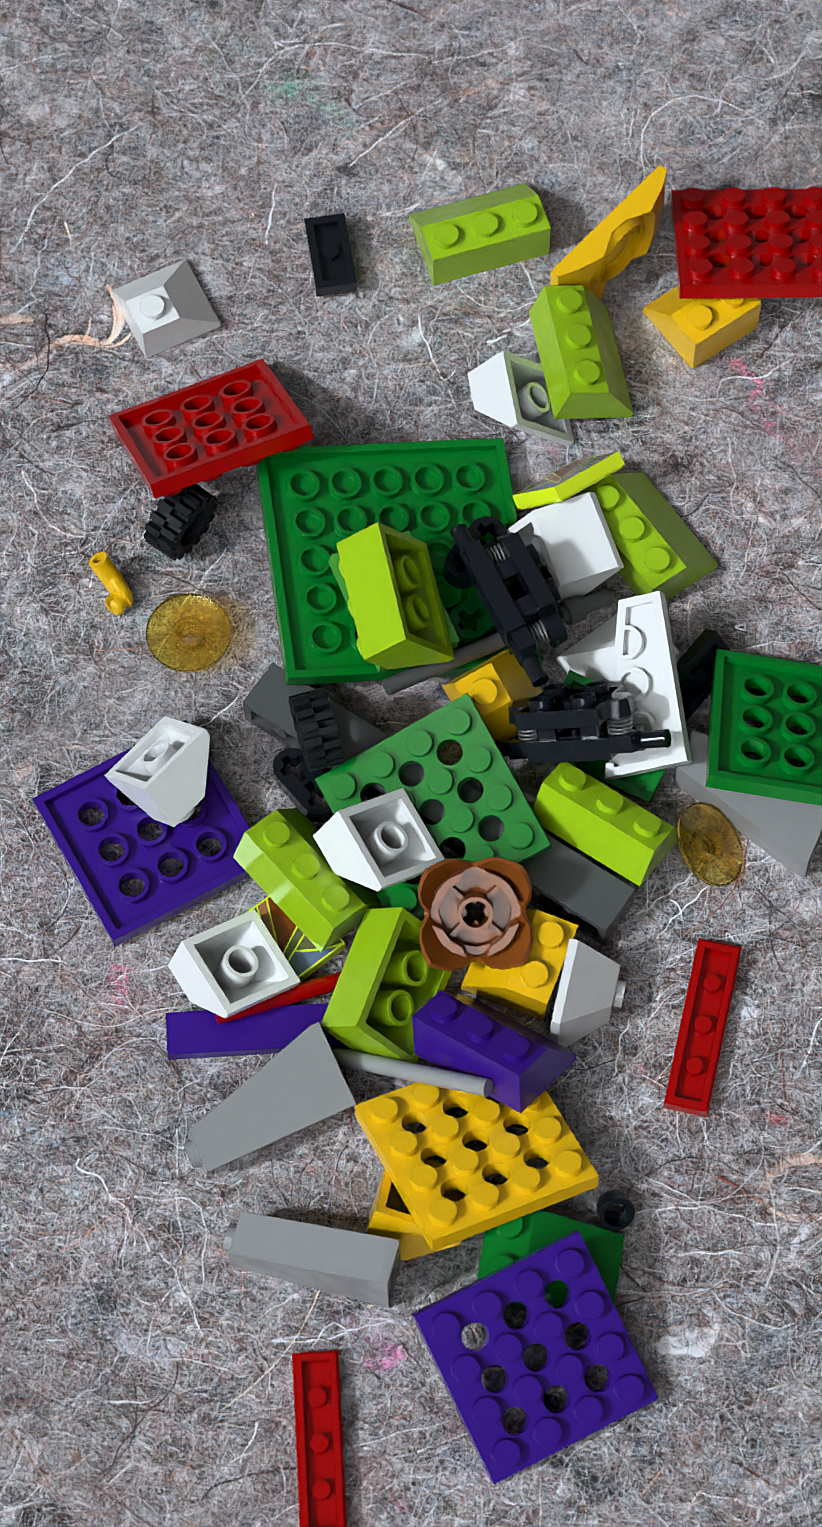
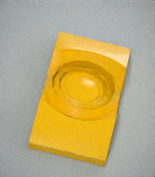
M659 165L551 270L550 285H583L599 300L602 299L607 281L616 277L632 259L647 254L658 232L663 215L667 169Z

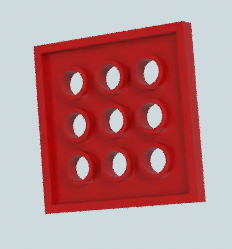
M812 186L806 189H782L779 187L740 189L729 187L714 190H701L699 188L671 190V213L679 299L822 298L821 187Z
M263 358L109 415L114 433L154 499L162 496L170 497L177 495L185 487L201 481H214L225 472L241 466L249 467L256 465L267 456L281 451L289 452L296 450L304 442L314 439L309 422Z

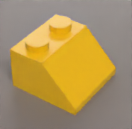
M677 285L644 306L643 312L693 370L758 328L762 302L758 298L679 299V288Z
M526 909L533 930V943L526 964L501 970L490 968L479 961L472 962L465 975L461 989L544 1021L562 975L569 939L576 938L579 925L537 909Z

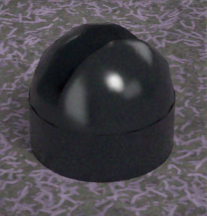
M609 1190L599 1197L596 1204V1212L605 1228L621 1230L631 1224L635 1217V1208L626 1194L619 1190ZM615 1204H624V1206L621 1207Z

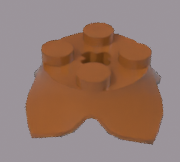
M488 857L479 861L448 858L434 863L424 870L418 887L419 902L425 912L419 932V943L423 957L429 967L445 971H455L465 968L472 962L479 961L490 968L505 970L526 964L533 943V930L526 913V906L532 895V885L524 866L502 857ZM477 901L483 903L485 917L480 920L476 915L472 920L465 917L467 914L466 905L468 903L474 902L476 904Z

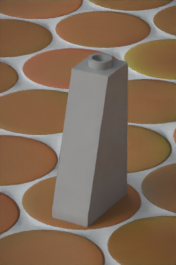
M693 730L689 738L692 763L675 766L677 770L674 784L796 875L805 878L822 837V806L705 787L708 735ZM743 752L747 758L760 760L757 754Z
M319 1022L310 1025L187 1132L190 1141L184 1143L183 1147L194 1169L201 1166L204 1174H207L356 1105Z
M241 1211L237 1225L229 1224L223 1244V1250L229 1251L228 1256L230 1266L385 1308L390 1306L401 1267L399 1240Z

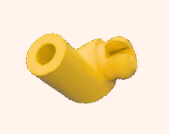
M106 552L94 554L88 564L110 594L105 599V606L111 613L122 615L127 608L132 607L134 594Z

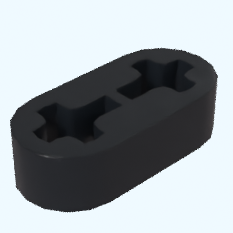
M489 516L477 518L468 528L474 541L480 539V536H485L487 533L494 536L493 540L487 541L483 546L485 551L486 549L490 551V547L494 550L493 546L497 547L496 537L507 534L504 524L500 520ZM455 544L446 557L443 565V576L451 586L457 589H468L473 587L472 579L467 569L462 573L456 570L457 565H462L464 562L460 556V550L457 544Z
M289 748L279 752L273 762L274 780L278 787L309 820L317 823L327 822L334 815L329 805L325 808L320 804L312 807V795L309 792L312 789L319 797H324L315 779L325 773L322 770L310 773L300 749ZM289 763L292 767L300 764L302 782L292 773L285 776L286 764Z

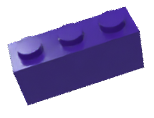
M440 990L412 1016L414 1054L441 1069L491 1079L493 1089L489 1096L519 1113H522L576 1061V1053L469 995Z

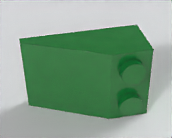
M538 1210L484 1232L477 1280L577 1230L580 1232L614 1304L624 1235L544 1210ZM561 1280L549 1283L544 1292L546 1302L553 1307L564 1303L568 1295L567 1287ZM519 1301L512 1302L505 1308L527 1312L524 1304Z

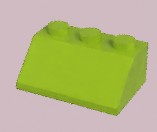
M525 183L409 214V220L433 286L550 254L551 227L538 194Z
M544 285L531 307L529 315L554 419L632 417L634 411L608 307L583 285Z
M643 472L611 474L579 494L582 495L588 492L596 494L624 566L618 573L637 596L661 591L665 593L667 601L718 568V563Z
M377 522L336 543L340 558L338 567L342 577L345 579L349 596L347 602L348 609L354 618L357 629V647L365 661L389 670L443 663L455 659L425 542Z
M561 762L542 782L532 808L543 828L638 886H641L682 836V833L674 826L568 762Z
M298 808L276 809L244 832L233 858L314 946L322 952L360 924L366 909L381 908L382 904L373 889L334 874L313 837L318 829Z
M403 907L365 910L320 1025L323 1030L347 1047L367 1054L417 1064L419 1056L414 1054L412 1016L440 990L445 991L452 972L435 969L427 965L419 943V932L422 922Z

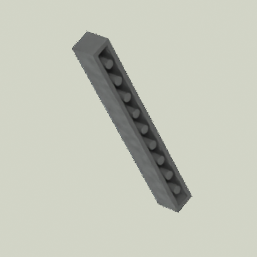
M272 663L243 701L245 719L288 747L301 750L293 725L288 697L313 690L314 688L308 684L286 686L284 669ZM325 690L330 702V708L334 714L335 724L338 728L344 762L390 737L378 729L377 724L369 716L362 712L352 713L342 706L341 701L334 694ZM414 763L406 766L401 776L403 784L408 787L419 785L424 778L422 765ZM339 765L325 768V770L330 771ZM471 780L465 782L460 790L461 799L466 803L477 802L483 795V789ZM373 785L365 791L364 795L369 798L371 796L376 798L386 794V791L381 785ZM438 801L429 802L422 810V819L429 825L439 823L445 815L444 805ZM489 818L481 826V836L486 841H496L503 835L504 824L499 818ZM543 828L553 848L522 864L528 873L532 885L531 900L559 918L579 925L578 930L604 946L633 906L635 889L631 887L630 881L613 870L608 873L595 865L591 856L576 847L571 850L560 843L555 834ZM452 839L445 844V846L464 857L466 848L463 841Z

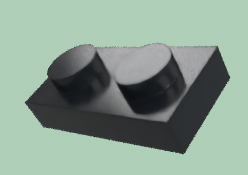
M345 213L304 218L316 296L357 291Z
M705 629L676 663L685 721L691 717L711 693L713 660L716 649L730 651L715 630Z

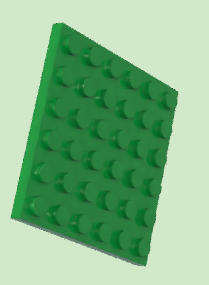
M503 438L300 446L293 451H281L267 456L255 465L286 686L377 681L412 668L389 669L378 673L375 664L363 659L357 647L358 634L354 618L348 609L346 600L328 563L330 556L338 552L336 543L377 522L402 533L409 531L413 538L427 544L439 596L450 617L451 612L456 606L476 593L474 587L457 589L451 586L443 576V565L446 557L456 544L450 535L451 529L459 524H466L468 529L477 518L483 516L494 517L500 520L506 530L517 522ZM490 533L480 536L479 540L482 546L487 541L493 540L494 536ZM464 563L456 567V570L460 573L467 569ZM476 616L467 623L461 620L459 628L462 630L470 628L473 631L479 618ZM538 646V649H537V653H538V655H539V658H538V659H539V661H540V663H541L540 652H539V646ZM507 648L498 650L435 677L460 676Z

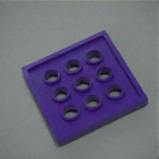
M132 748L32 798L37 812L114 947L250 876L233 858L244 832L250 829L209 758L205 797L197 804L201 808V814L196 819L184 821L175 827L154 820L136 804L126 806L120 803L118 797L121 791L105 777V774ZM90 808L99 809L104 814L102 821L94 826H87L80 821L81 814ZM149 823L157 824L163 829L161 836L153 841L143 840L138 835L139 830ZM209 838L216 839L222 844V848L214 856H204L197 850L203 840ZM115 843L124 848V853L118 860L106 861L100 856V851L107 844ZM173 858L181 861L184 866L182 871L176 876H165L159 871L161 863L167 859ZM129 879H138L145 885L142 893L135 897L123 895L120 888Z
M577 1230L411 1314L481 1463L493 1484L516 1474L659 1399L582 1236ZM561 1280L567 1287V1298L559 1306H550L544 1297L545 1289L552 1281ZM512 1302H522L527 1310L524 1323L515 1328L508 1327L503 1319L504 1309ZM581 1322L587 1329V1340L578 1348H570L564 1339L565 1331L572 1323ZM471 1323H480L486 1332L483 1344L475 1349L466 1348L462 1342L464 1328ZM532 1344H542L547 1352L545 1363L538 1369H528L523 1361L524 1351ZM602 1364L607 1371V1381L600 1389L590 1390L584 1381L585 1373L590 1366ZM491 1365H500L506 1374L504 1384L497 1390H486L482 1384L483 1372ZM555 1385L562 1386L567 1395L565 1405L557 1411H548L543 1403L546 1390ZM511 1407H520L526 1416L524 1426L517 1432H506L502 1426L503 1414Z

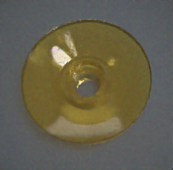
M196 593L178 594L164 600L154 609L146 626V640L154 658L163 666L184 673L202 671L216 664L228 650L232 636L231 623L223 607L215 600ZM187 635L197 637V640L193 643H184L182 641Z
M697 802L687 806L681 812L676 828L679 850L685 863L697 878L708 885L722 887L734 882L742 870L743 849L740 837L733 823L719 808L712 804Z

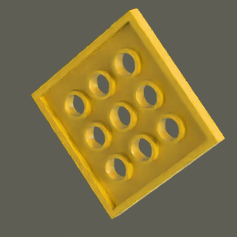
M418 1082L355 1105L356 1119L432 1252L599 1186L598 1173L546 1090L522 1113L501 1102L488 1100L485 1096ZM459 1107L468 1113L461 1118H454L446 1115L444 1112L450 1108ZM410 1123H420L426 1126L427 1129L421 1133L413 1134L412 1132L405 1131L403 1128ZM511 1125H522L529 1131L523 1135L516 1136L508 1133L505 1129ZM479 1140L487 1144V1147L481 1151H473L467 1149L464 1145L469 1141ZM430 1156H439L445 1159L446 1163L440 1167H432L424 1164L423 1160ZM532 1158H542L549 1165L542 1169H535L527 1166L525 1162ZM490 1174H501L508 1180L501 1185H493L486 1182L484 1178ZM449 1190H460L466 1194V1197L460 1201H451L445 1199L442 1195Z

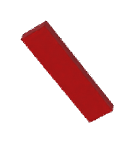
M698 938L663 1104L665 1109L707 1117L742 947Z
M338 1350L292 1353L299 1526L347 1527Z

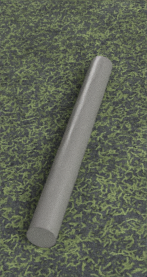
M338 1047L332 1049L338 1065L342 1067L488 1097L493 1089L492 1080L484 1077Z

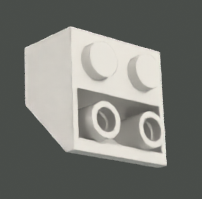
M588 492L533 510L507 529V534L518 532L525 546L530 543L534 545L542 562V567L539 568L544 580L551 578L554 581L562 601L573 596L583 597L624 567L594 492Z

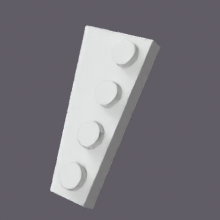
M656 591L618 600L614 656L617 657L615 680H612V686L626 685V691L633 693L637 711L630 716L632 724L644 723L646 731L669 729L671 733V746L669 748H646L644 751L617 754L605 765V779L608 780L692 763L665 593ZM629 718L618 719V720H614V721H622V720H627V719H629Z

